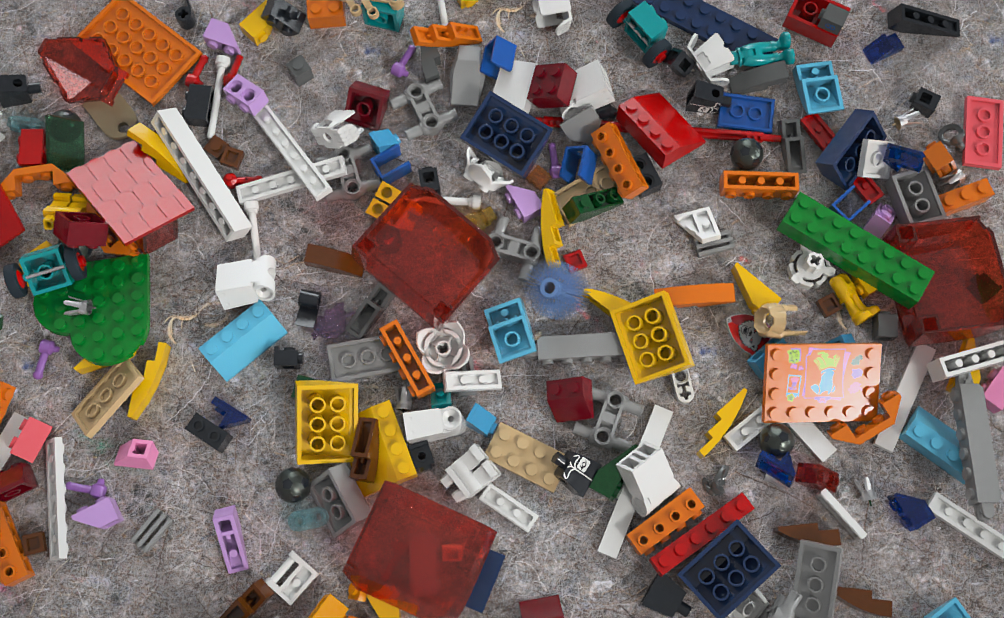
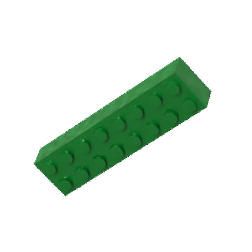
M802 192L797 195L776 229L812 252L822 254L827 261L852 276L863 280L907 309H911L919 302L935 271Z

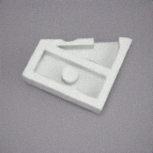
M709 206L674 215L675 223L702 244L721 239L720 231Z

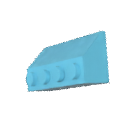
M258 300V302L254 303L198 349L225 381L228 382L288 332L261 300Z
M918 406L903 427L899 439L962 484H965V480L962 477L963 465L959 457L960 446L959 440L956 437V431Z

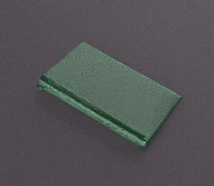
M50 114L45 115L47 164L52 163L60 170L67 172L75 167L84 165V122Z

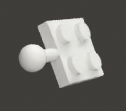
M863 139L857 176L889 179L891 164H895L897 168L903 169L908 166L909 158L905 154L892 157L895 142Z

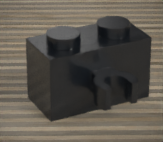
M267 0L261 18L268 25L279 29L283 35L290 37L300 33L306 14L285 0Z

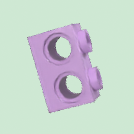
M239 74L223 88L226 94L225 98L229 103L238 105L244 113L248 112L253 116L269 102L264 90Z

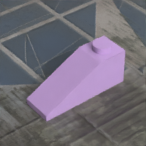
M235 505L216 509L212 520L228 574L249 569L241 524Z

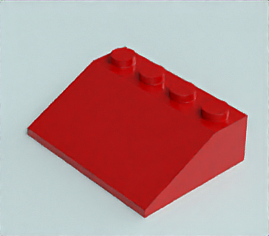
M659 92L632 97L618 106L616 120L662 169L706 142Z

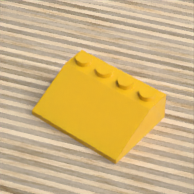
M663 290L609 311L635 385L695 366L668 292Z
M320 380L295 381V459L297 465L353 462L354 457L350 456L358 425V383Z
M390 400L359 412L358 421L359 417L376 418L379 422V457L375 482L356 481L363 496H370L418 477Z

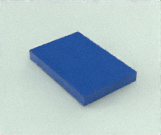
M723 92V96L731 97L732 101L729 108L720 106L718 109L716 128L772 134L775 99Z

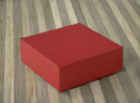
M581 249L565 254L562 257L564 262H566L565 264L568 263L575 268L574 270H582L588 266Z

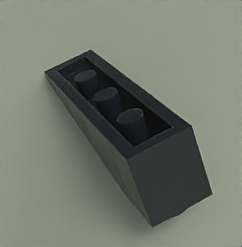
M903 3L887 13L888 29L893 31L948 37L960 36L959 19Z

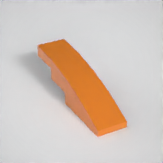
M449 22L446 26L431 24L428 28L413 26L410 29L415 46L454 47L483 42L478 26Z
M734 283L698 284L654 289V294L663 290L668 292L673 307L677 308L705 307L736 302Z

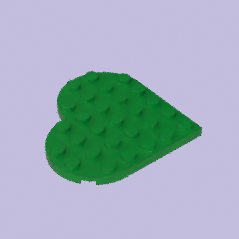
M148 253L139 254L135 257L123 256L86 262L87 278L74 281L72 285L34 296L33 309L37 320L53 334L70 336L76 352L89 363L99 366H112L130 359L134 356L133 353L141 345H144L150 331V256ZM69 295L80 300H91L93 307L96 308L92 309L90 315L78 314L69 316L64 315V312L79 308L65 305L63 302L65 300L78 301L69 298Z

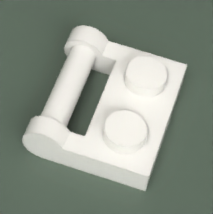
M293 550L288 554L289 557L271 578L268 577L265 581L290 606L297 601L319 575L314 568ZM294 562L298 563L299 566L286 579V581L281 586H279L277 582L281 579V577L294 564Z

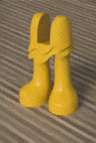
M841 273L830 279V286L836 293L837 298H839L840 304H845L855 326L864 323L881 311L877 305L867 307L860 300L856 287L847 274Z

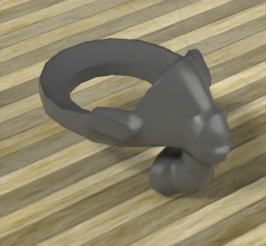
M957 124L943 126L938 134L939 140L945 145L955 146L954 149L956 151L964 150V129ZM949 130H956L958 132V135L954 136L951 140H946L943 137L944 133Z
M723 465L718 470L711 486H709L711 482L709 479H702V485L709 495L716 496L725 493L722 486L726 483L725 478L729 472L728 465Z

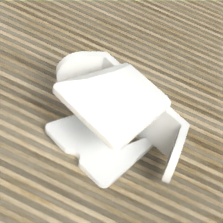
M569 0L532 1L533 11L537 14L535 21L538 28L559 25L555 30L557 35H561L569 30L572 22ZM556 13H562L563 19H557Z
M695 33L687 45L688 54L708 83L719 86L728 85V78L711 77L734 68L735 65H730V62L734 61L733 54L728 48L723 46L724 41L718 33L712 35L694 52L693 48L698 39V34Z
M334 110L323 121L313 124L310 130L318 145H325L326 148L340 149L355 142L364 131L363 128L347 124L339 129H333L352 116L355 111ZM325 133L331 137V140L326 137Z

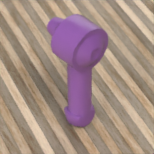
M409 45L400 61H396L392 65V75L398 78L409 75L405 65L416 52L414 45Z
M551 142L548 144L551 159L549 173L552 179L561 178L559 176L561 164L558 163L556 144Z
M43 339L39 344V352L41 354L35 372H33V377L37 380L43 377L48 356L60 350V347L56 346L54 341Z
M100 478L92 486L72 482L66 483L67 490L88 493L95 499L105 496L107 487L104 484L105 480Z

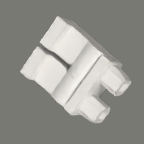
M474 443L465 454L446 468L445 471L447 473L440 479L446 488H449L454 483L458 486V489L451 494L457 503L466 498L471 499L475 494L502 475L494 463L488 460L489 457L479 444Z

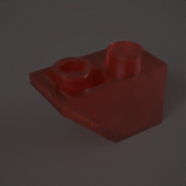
M798 462L795 482L805 487L818 490L826 488L829 492L836 493L839 485V473L820 464Z

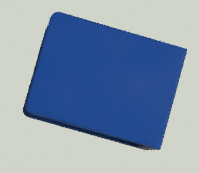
M496 35L485 45L480 72L497 80L500 68L511 72L517 45Z
M399 144L370 159L372 169L377 177H379L381 183L384 181L391 184L412 172L409 161L384 175L379 170L380 166L401 155Z
M587 145L566 146L559 176L568 184L575 181L578 162L581 159L578 176L588 185H592L598 155Z
M852 185L829 207L830 210L849 221H852L871 203L868 200L850 218L837 207L856 187L855 185Z

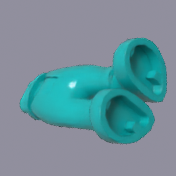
M788 31L782 32L779 40L776 42H754L736 48L735 51H730L734 56V61L730 62V65L738 64L739 67L742 65L752 67L784 60L786 65L794 64L795 52L793 48H790V33ZM767 52H775V53H772V54H763V53H767Z

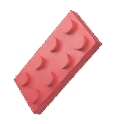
M967 96L965 98L963 126L965 131L963 139L965 147L962 151V166L998 171L1002 168L1004 100Z

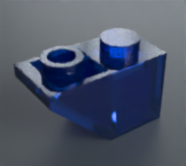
M900 493L887 496L890 507L898 513L901 518V524L909 531L917 530L936 518L925 500Z

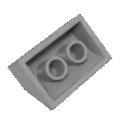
M927 166L892 175L885 182L904 234L922 230L947 218Z
M346 462L328 468L311 482L310 492L334 538L355 528L373 516L356 481L349 477L351 471Z

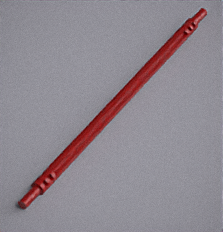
M534 117L547 126L561 128L560 123L564 121L562 117ZM601 120L600 127L610 122L616 124L619 132L628 133L618 121ZM693 127L704 139L738 141L742 138H752L759 143L763 141L781 143L782 139L781 135L764 134L763 132Z

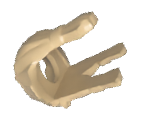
M767 303L757 309L754 314V328L758 335L763 338L782 339L784 337L806 335L808 331H790L785 329L786 311H798L796 305ZM768 313L773 318V325L770 328L767 327L765 322Z

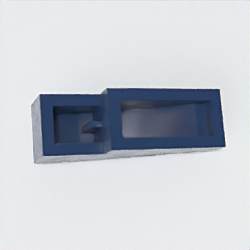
M488 548L486 549L463 606L483 614L505 555Z

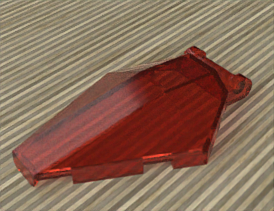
M81 37L45 38L38 49V54L44 61V67L53 82L60 88L59 92L64 101L69 104L103 101L113 106L117 93L125 79H128L130 76L129 73L120 69L106 39L102 37H89V39H82Z

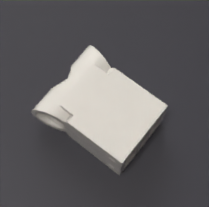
M598 59L575 70L577 77L569 107H559L564 121L590 105L594 109H598L615 101L608 75Z
M263 255L255 261L248 259L217 265L215 292L224 310L256 303L258 299L262 301L274 299L276 287L274 281L276 275L275 258L270 255Z
M453 406L403 413L406 439L411 445L425 440L432 442L451 436H459L467 428L466 419Z
M646 441L616 464L629 493L633 495V506L641 517L647 516L663 500L667 499L681 487L676 479L673 478L674 475L663 449Z

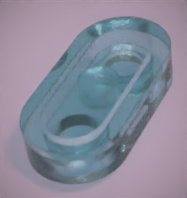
M9 116L7 126L14 132H21V129L45 130L46 122L31 117Z
M323 507L295 511L290 514L288 525L293 531L297 532L323 527L328 522L329 514ZM318 513L322 516L320 521L317 519ZM299 517L303 520L302 524L298 523Z

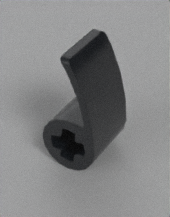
M186 0L188 6L179 7L175 12V17L182 29L190 30L195 26L196 21L193 8L189 0Z
M301 289L298 298L300 308L295 325L314 328L321 303V292Z

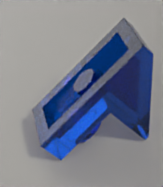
M896 33L889 36L882 34L866 46L863 52L872 65L902 51L905 47Z
M888 143L883 161L896 172L900 168L920 172L924 162L922 158L925 155L918 150Z
M216 396L211 402L216 406L215 411L223 416L225 415L218 426L221 429L248 424L252 420Z
M764 450L759 454L755 467L790 488L796 473L789 451L781 460H778L774 455Z

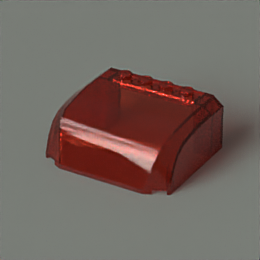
M411 182L352 245L351 257L364 270L438 331H441L500 260L492 239L434 189L414 185Z
M980 216L897 224L883 238L884 242L935 271L919 302L911 309H907L895 301L903 337L909 347L977 338L1004 328V267L994 232L990 227L987 228L981 222Z
M385 480L342 572L351 581L356 590L415 617L458 618L473 591L497 532L485 524L396 483Z

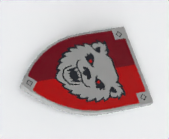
M734 314L725 318L726 327L732 341L749 356L755 354L771 339L758 335L754 328V315ZM766 322L767 327L770 328L772 325Z

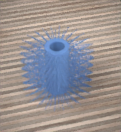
M553 260V264L552 261L551 263L549 262V269L545 270L543 275L539 276L537 274L534 279L539 281L537 282L539 284L531 283L537 286L526 285L538 289L536 291L539 294L530 291L537 294L534 297L537 298L535 302L539 301L540 306L535 310L541 307L544 310L546 308L549 313H545V316H555V312L557 316L555 320L562 317L561 313H563L565 319L566 311H569L575 303L582 304L576 300L578 298L573 296L584 298L578 295L591 293L581 289L583 285L577 283L576 276L578 274L574 273L575 271L577 272V270H574L575 268L569 264H559L560 268H558L557 262L559 263V260H555V263Z

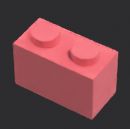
M31 416L28 420L24 418L19 427V430H22L19 437L14 436L9 445V448H11L10 453L33 463L53 427Z

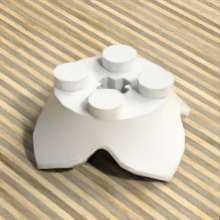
M468 147L466 150V168L463 175L466 179L474 180L479 184L478 187L486 193L489 190L496 191L498 188L514 182L513 180H503V170L494 161L485 160L478 163L479 158Z
M458 321L447 322L440 329L424 328L416 334V344L423 355L421 363L426 372L441 374L445 371L459 369L469 361L470 351L465 345V332ZM447 347L448 351L441 353L440 348L444 349Z

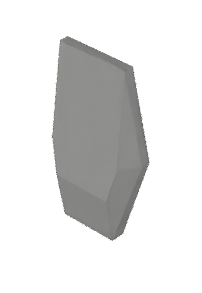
M459 45L449 73L451 105L478 107L485 82V74L480 72L482 54L481 48L478 46Z

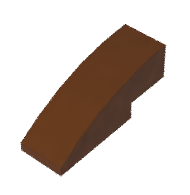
M308 243L304 263L306 266L325 269L326 272L363 278L366 259L343 251Z
M359 417L350 456L354 457L349 476L359 482H375L379 457V422L376 418Z
M818 523L773 528L774 533L797 543L804 539L832 546L841 545L839 529L819 531Z
M261 578L254 582L242 596L237 598L220 618H251L275 593Z
M846 587L837 588L836 599L843 604L869 615L892 618L893 601L872 599V590Z

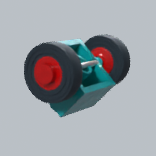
M623 0L607 15L606 22L612 28H617L626 23L624 31L645 53L642 62L647 68H652L661 63L671 51L672 45L665 39L668 30L667 22L665 19L660 18L654 7L646 1L636 6L632 0Z
M62 243L23 254L18 259L22 269L17 263L7 264L3 267L5 285L15 299L27 296V282L33 296L72 285L74 281L87 278V263L80 249L64 248Z

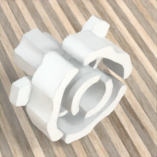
M801 244L800 250L790 257V264L787 266L790 280L795 285L797 284V286L809 290L812 286L818 288L828 277H834L836 269L830 267V262L824 259L822 254L812 252ZM799 257L798 260H797V262H796V269H797V273H796V272L794 271V263H793V261L795 260V258ZM821 276V279H820L819 281H817L814 285H813L812 282H806V281H804V280H815V279H817V278H819V277Z

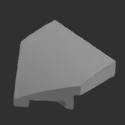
M590 105L561 122L560 127L569 140L592 144L593 138L591 133L600 128L601 119L594 107Z

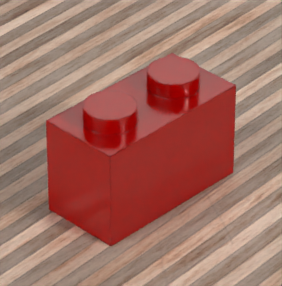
M21 129V136L18 137L19 153L16 156L18 165L23 168L48 164L50 135L44 129Z

